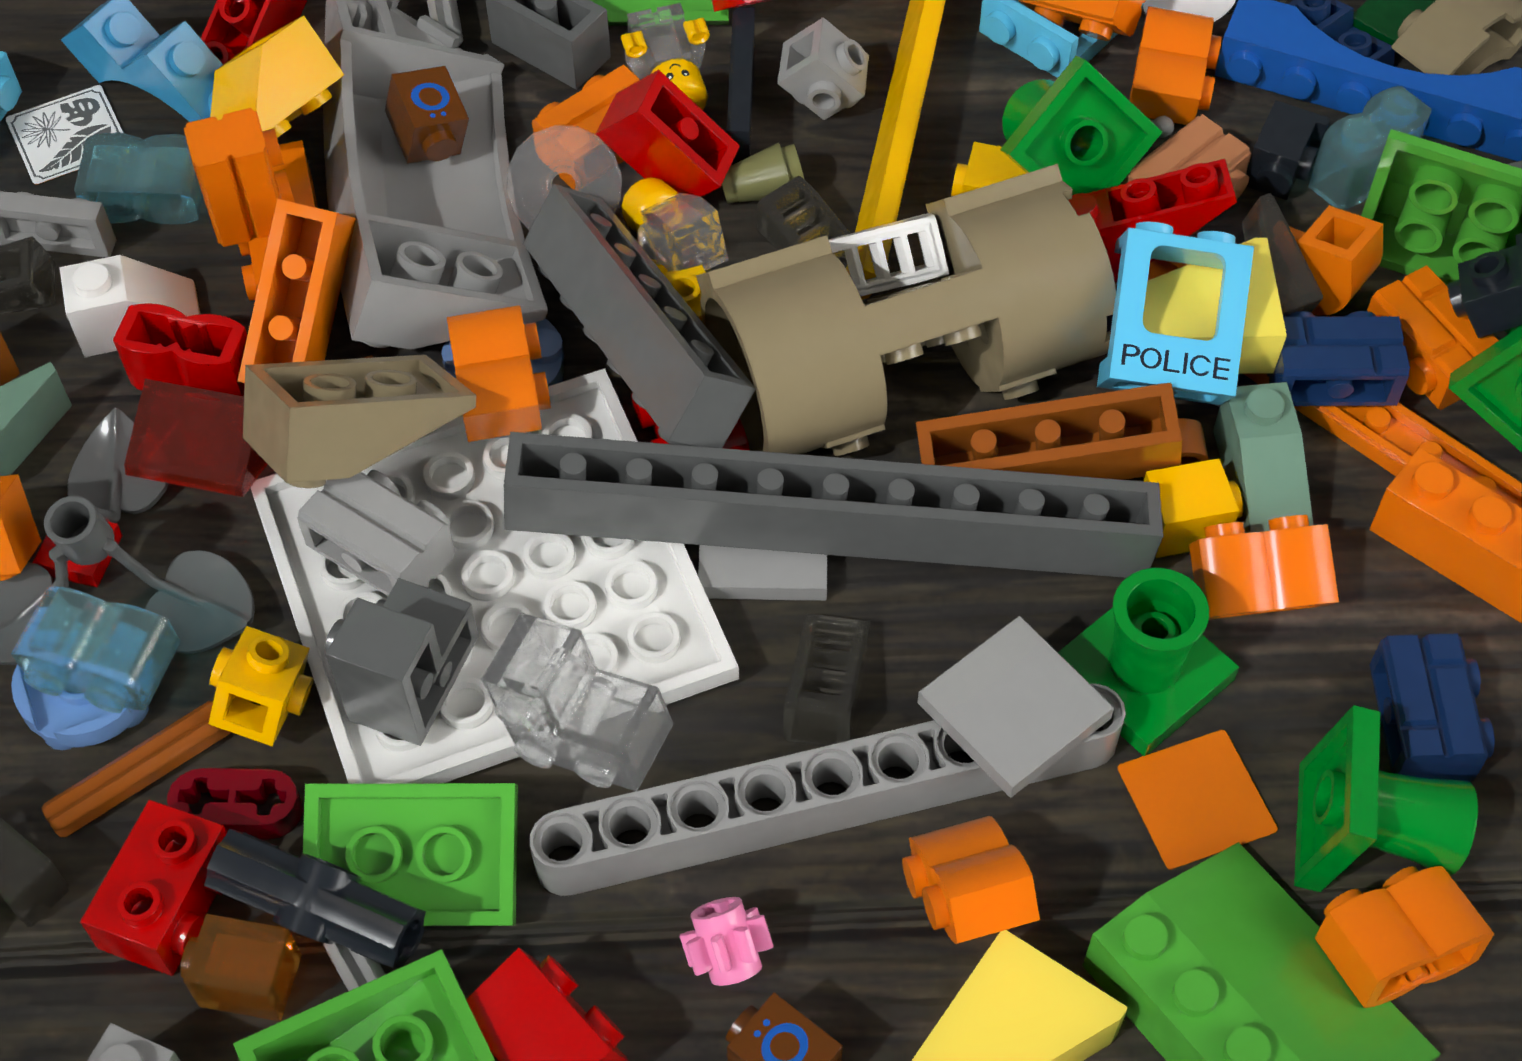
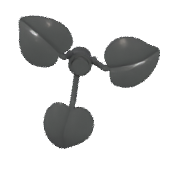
M114 408L99 423L79 452L67 483L68 496L56 501L45 515V532L56 545L49 551V557L55 564V581L45 568L30 562L26 564L21 573L10 579L0 581V665L24 664L26 659L33 653L30 645L42 633L61 623L75 620L73 609L60 597L69 586L67 565L69 560L79 565H91L101 562L109 555L147 585L158 590L145 607V625L151 637L161 647L179 654L205 652L243 633L245 627L249 626L254 620L255 604L251 589L237 568L223 557L212 552L200 550L183 552L173 559L164 580L153 574L114 541V532L108 522L117 523L121 517V511L129 514H139L153 507L167 490L171 478L170 461L159 443L118 408Z

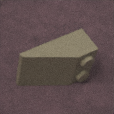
M427 355L245 365L243 439L286 483L298 488H318L324 486L326 480L353 477L476 407L477 395Z

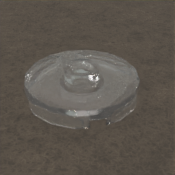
M554 125L534 132L516 149L507 168L506 193L514 214L529 231L553 186L555 176L560 173L570 174L574 178L576 184L574 190L602 198L613 213H615L621 200L622 173L615 153L599 136L579 126Z

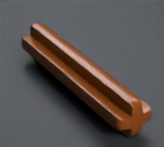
M207 701L45 802L42 806V812L54 832L61 838L71 835L229 735L231 732L208 724L213 701Z

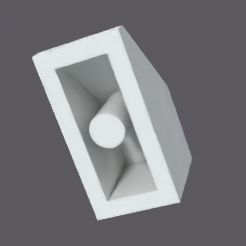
M116 255L59 267L65 312L84 357L117 351L113 338L128 307L131 305L143 303L161 304L172 307L187 317L200 314L196 287L192 279L122 255Z

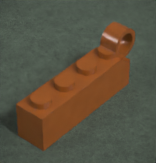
M1171 382L916 422L921 462L927 465L1125 480L1144 477L1146 471L1209 460L1202 424L1194 419L1178 418Z

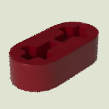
M194 769L180 775L172 783L167 794V804L169 807L194 815L188 804L198 803L201 793L210 792L214 802L206 803L202 813L195 814V816L224 825L227 832L229 829H234L242 833L246 832L259 839L280 838L288 834L299 823L303 813L302 800L291 777L282 771L272 769ZM277 793L281 803L272 806L270 815H261L257 805L265 804L268 794Z

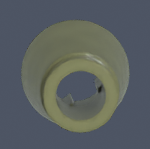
M778 142L731 165L722 183L727 204L738 201L741 203L794 198L793 192L805 189L806 184L795 144L780 147Z

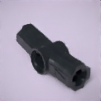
M229 829L223 840L216 846L207 867L208 872L204 886L274 915L272 920L275 923L293 932L326 944L336 942L350 948L352 952L392 968L399 969L404 966L409 957L416 952L425 931L424 918L426 911L360 883L362 877L349 870L305 853H301L299 857L246 832L242 833Z

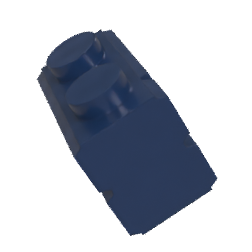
M1298 311L1283 317L1287 337L1274 373H1267V377H1269V384L1287 382L1294 406L1398 405L1410 371L1406 347L1403 346L1404 337L1399 316H1376L1372 312L1357 311L1345 317H1315L1310 312Z
M1458 633L1428 634L1423 638H1419L1418 635H1392L1381 639L1369 666L1378 710L1380 711V720L1391 773L1428 779L1474 781L1487 758L1493 755L1495 744L1492 723L1487 717H1479L1475 700L1479 695L1481 684L1477 661L1474 658L1465 657L1462 639L1458 636Z

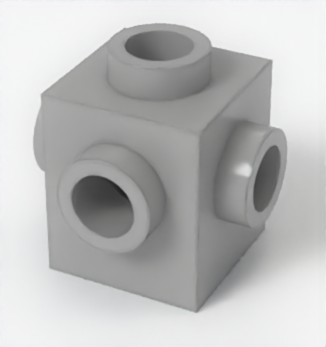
M822 17L783 43L777 84L789 92L796 101L805 105L825 120L844 108L854 106L864 97L869 54L863 50L859 43L849 39Z

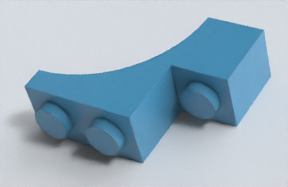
M108 0L61 39L98 83L113 80L139 87L165 102L189 122L210 117L214 71L223 64L186 21L159 35L130 0Z

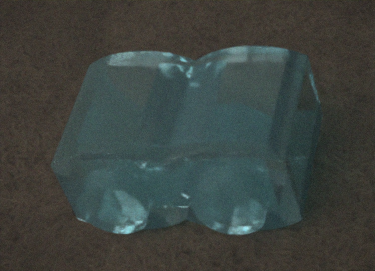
M1402 86L1388 88L1379 92L1367 102L1362 113L1346 116L1335 122L1326 131L1308 187L1330 205L1342 210L1362 203L1368 197L1390 130L1393 129L1422 138L1432 109Z
M115 132L96 134L86 138L74 191L77 198L102 202L110 223H125L140 218L161 224H185L199 220L203 194L192 163L186 136L164 134L141 139L125 133Z
M48 586L11 655L24 672V681L34 689L52 696H60L63 690L84 693L86 700L94 706L108 712L121 713L123 708L134 710L147 709L181 641L170 621L154 612L128 604L107 603L97 597L70 588Z

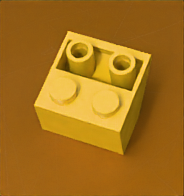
M303 15L255 42L214 71L210 117L215 116L220 120L223 118V114L252 108L254 111H257L262 131L275 129L278 138L292 127L289 123L302 113L303 115L309 114L331 99L333 96L327 88L343 77L344 73Z

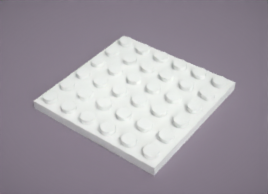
M605 369L548 386L551 409L539 410L542 430L526 432L638 442ZM463 415L361 471L366 475L371 470L381 472L396 485L402 497L416 505L421 500L429 501L447 516L450 522L449 528L455 553L453 560L437 578L430 580L428 588L470 602L479 637L427 736L422 745L419 746L349 721L325 656L327 636L337 620H345L357 597L376 604L378 600L382 598L387 599L388 596L306 545L297 520L298 512L317 490L322 491L324 486L318 488L294 487L286 483L277 473L249 482L302 645L310 648L307 660L348 784L446 783L738 680L739 666L684 544L505 530L503 485L510 435L468 442Z

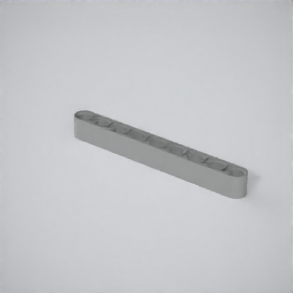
M1090 684L1114 707L1111 719L1101 726L1104 730L1092 733L1029 784L1097 768L1107 763L1113 757L1126 715L1124 703L1116 692L1107 686ZM933 720L556 810L542 816L534 824L530 833V849L540 884L550 893L556 895H576L1002 791V789L975 761L960 763L948 756L950 753L965 751ZM889 767H901L909 771L912 776L905 779H894L888 777L882 771ZM834 782L841 784L847 790L838 795H827L816 788L824 783ZM760 798H770L781 804L772 811H759L750 806L753 801ZM694 814H705L714 819L711 824L701 828L687 826L683 822L687 817ZM628 830H639L647 834L642 841L636 844H624L616 840L621 833ZM561 846H572L580 850L573 858L566 861H556L548 857L554 849Z

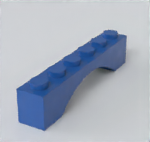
M1238 0L1223 37L1214 76L1514 161L1522 160V68L1513 67L1482 74L1445 75L1422 73L1393 67L1365 57L1336 42L1313 25L1296 6L1274 0Z

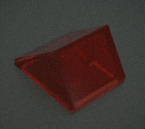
M145 379L124 463L126 475L244 497L268 464L243 439L244 396Z

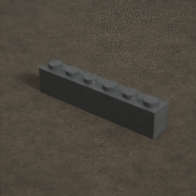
M553 184L523 243L538 263V271L552 282L561 295L560 301L572 310L583 324L584 334L596 342L608 358L607 365L615 373L619 374L633 392V400L649 413L659 427L658 434L663 440L673 445L722 448L756 388L604 200Z

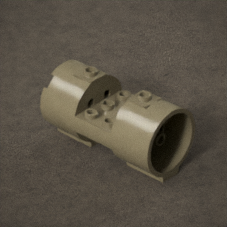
M1058 164L926 204L928 213L934 214L937 220L949 270V275L911 284L862 300L848 271L838 257L832 253L827 235L696 275L701 290L700 302L703 324L756 388L740 416L749 442V451L801 455L819 448L832 447L834 456H839L868 447L870 443L867 435L885 430L887 391L882 363L886 362L889 365L924 354L922 349L924 345L927 347L944 343L945 346L951 345L962 367L976 385L979 386L980 391H1002L1004 400L1038 391L1037 379L1055 374L1056 370L1107 354L1111 334L1110 331L1107 332V316L1113 315L1116 296L1112 268L1103 240L1090 212L1078 216L1068 201L1072 199L1073 189L1062 181Z

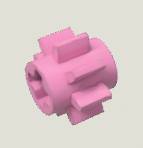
M739 897L713 900L696 908L691 913L695 930L680 934L688 965L693 967L694 974L699 976L708 972L711 983L718 986L739 983L756 975L762 969L758 952L769 950L774 946L765 916L759 914L757 907L745 911L742 899Z

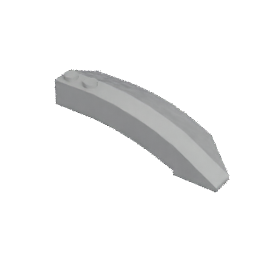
M326 0L324 45L344 73L343 77L327 88L333 97L323 104L326 192L328 211L356 218L341 284V294L351 339L377 348L391 346L412 350L450 341L447 317L518 305L521 307L524 324L544 320L548 309L529 252L523 245L525 238L517 210L509 164L501 76L504 64L489 54L481 55L462 50L458 47L460 36L427 15L419 17L418 21L397 9L399 0ZM446 66L469 117L461 154L451 156L442 161L426 160L407 164L385 113L391 75Z

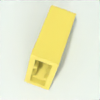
M1253 238L1241 243L1242 245L1254 246L1238 374L1274 373L1287 337L1268 239ZM1188 264L1148 280L1143 313L1144 327L1149 332L1204 341L1211 340L1215 335L1223 269Z
M1004 930L1000 931L912 1061H1084L1112 1044L1119 1033L1128 1007L1009 931Z

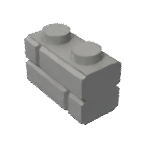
M371 470L367 475L360 472L351 478L327 480L322 491L317 490L298 512L297 520L308 547L389 596L398 578L428 588L430 580L437 578L453 560L455 553L449 528L450 522L447 516L429 501L421 500L416 505L402 497L396 485L387 476L376 470Z

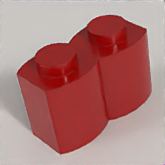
M143 303L128 307L113 341L130 383L135 388L147 394L160 397H178L188 394L191 398L202 404L218 408L244 406L245 383L238 382L247 340V332L242 324L231 318L214 314H198L187 317L182 312L161 304Z

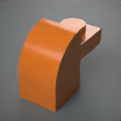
M1331 205L1325 209L1306 232L1277 223L1264 237L1268 239L1277 286L1299 294V311L1310 312L1317 316L1331 315L1339 312L1379 267L1383 257L1384 224Z

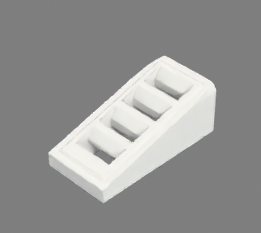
M926 213L829 239L832 253L844 250L850 276L860 297L949 275L939 228L934 214ZM917 232L925 264L915 267L907 235ZM893 238L901 270L893 273L889 271L882 243L883 240ZM868 244L876 277L865 280L857 247Z

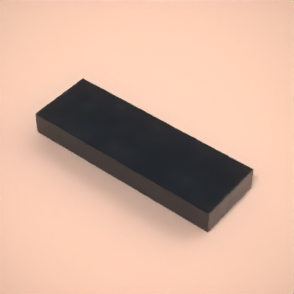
M736 7L732 16L727 134L740 147L731 165L751 156L755 65V7Z

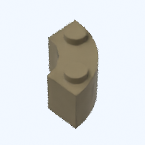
M1436 0L1424 12L1421 9H1417L1406 17L1398 30L1399 38L1391 48L1423 73L1445 75L1479 74L1486 67L1501 59L1510 60L1522 46V0Z

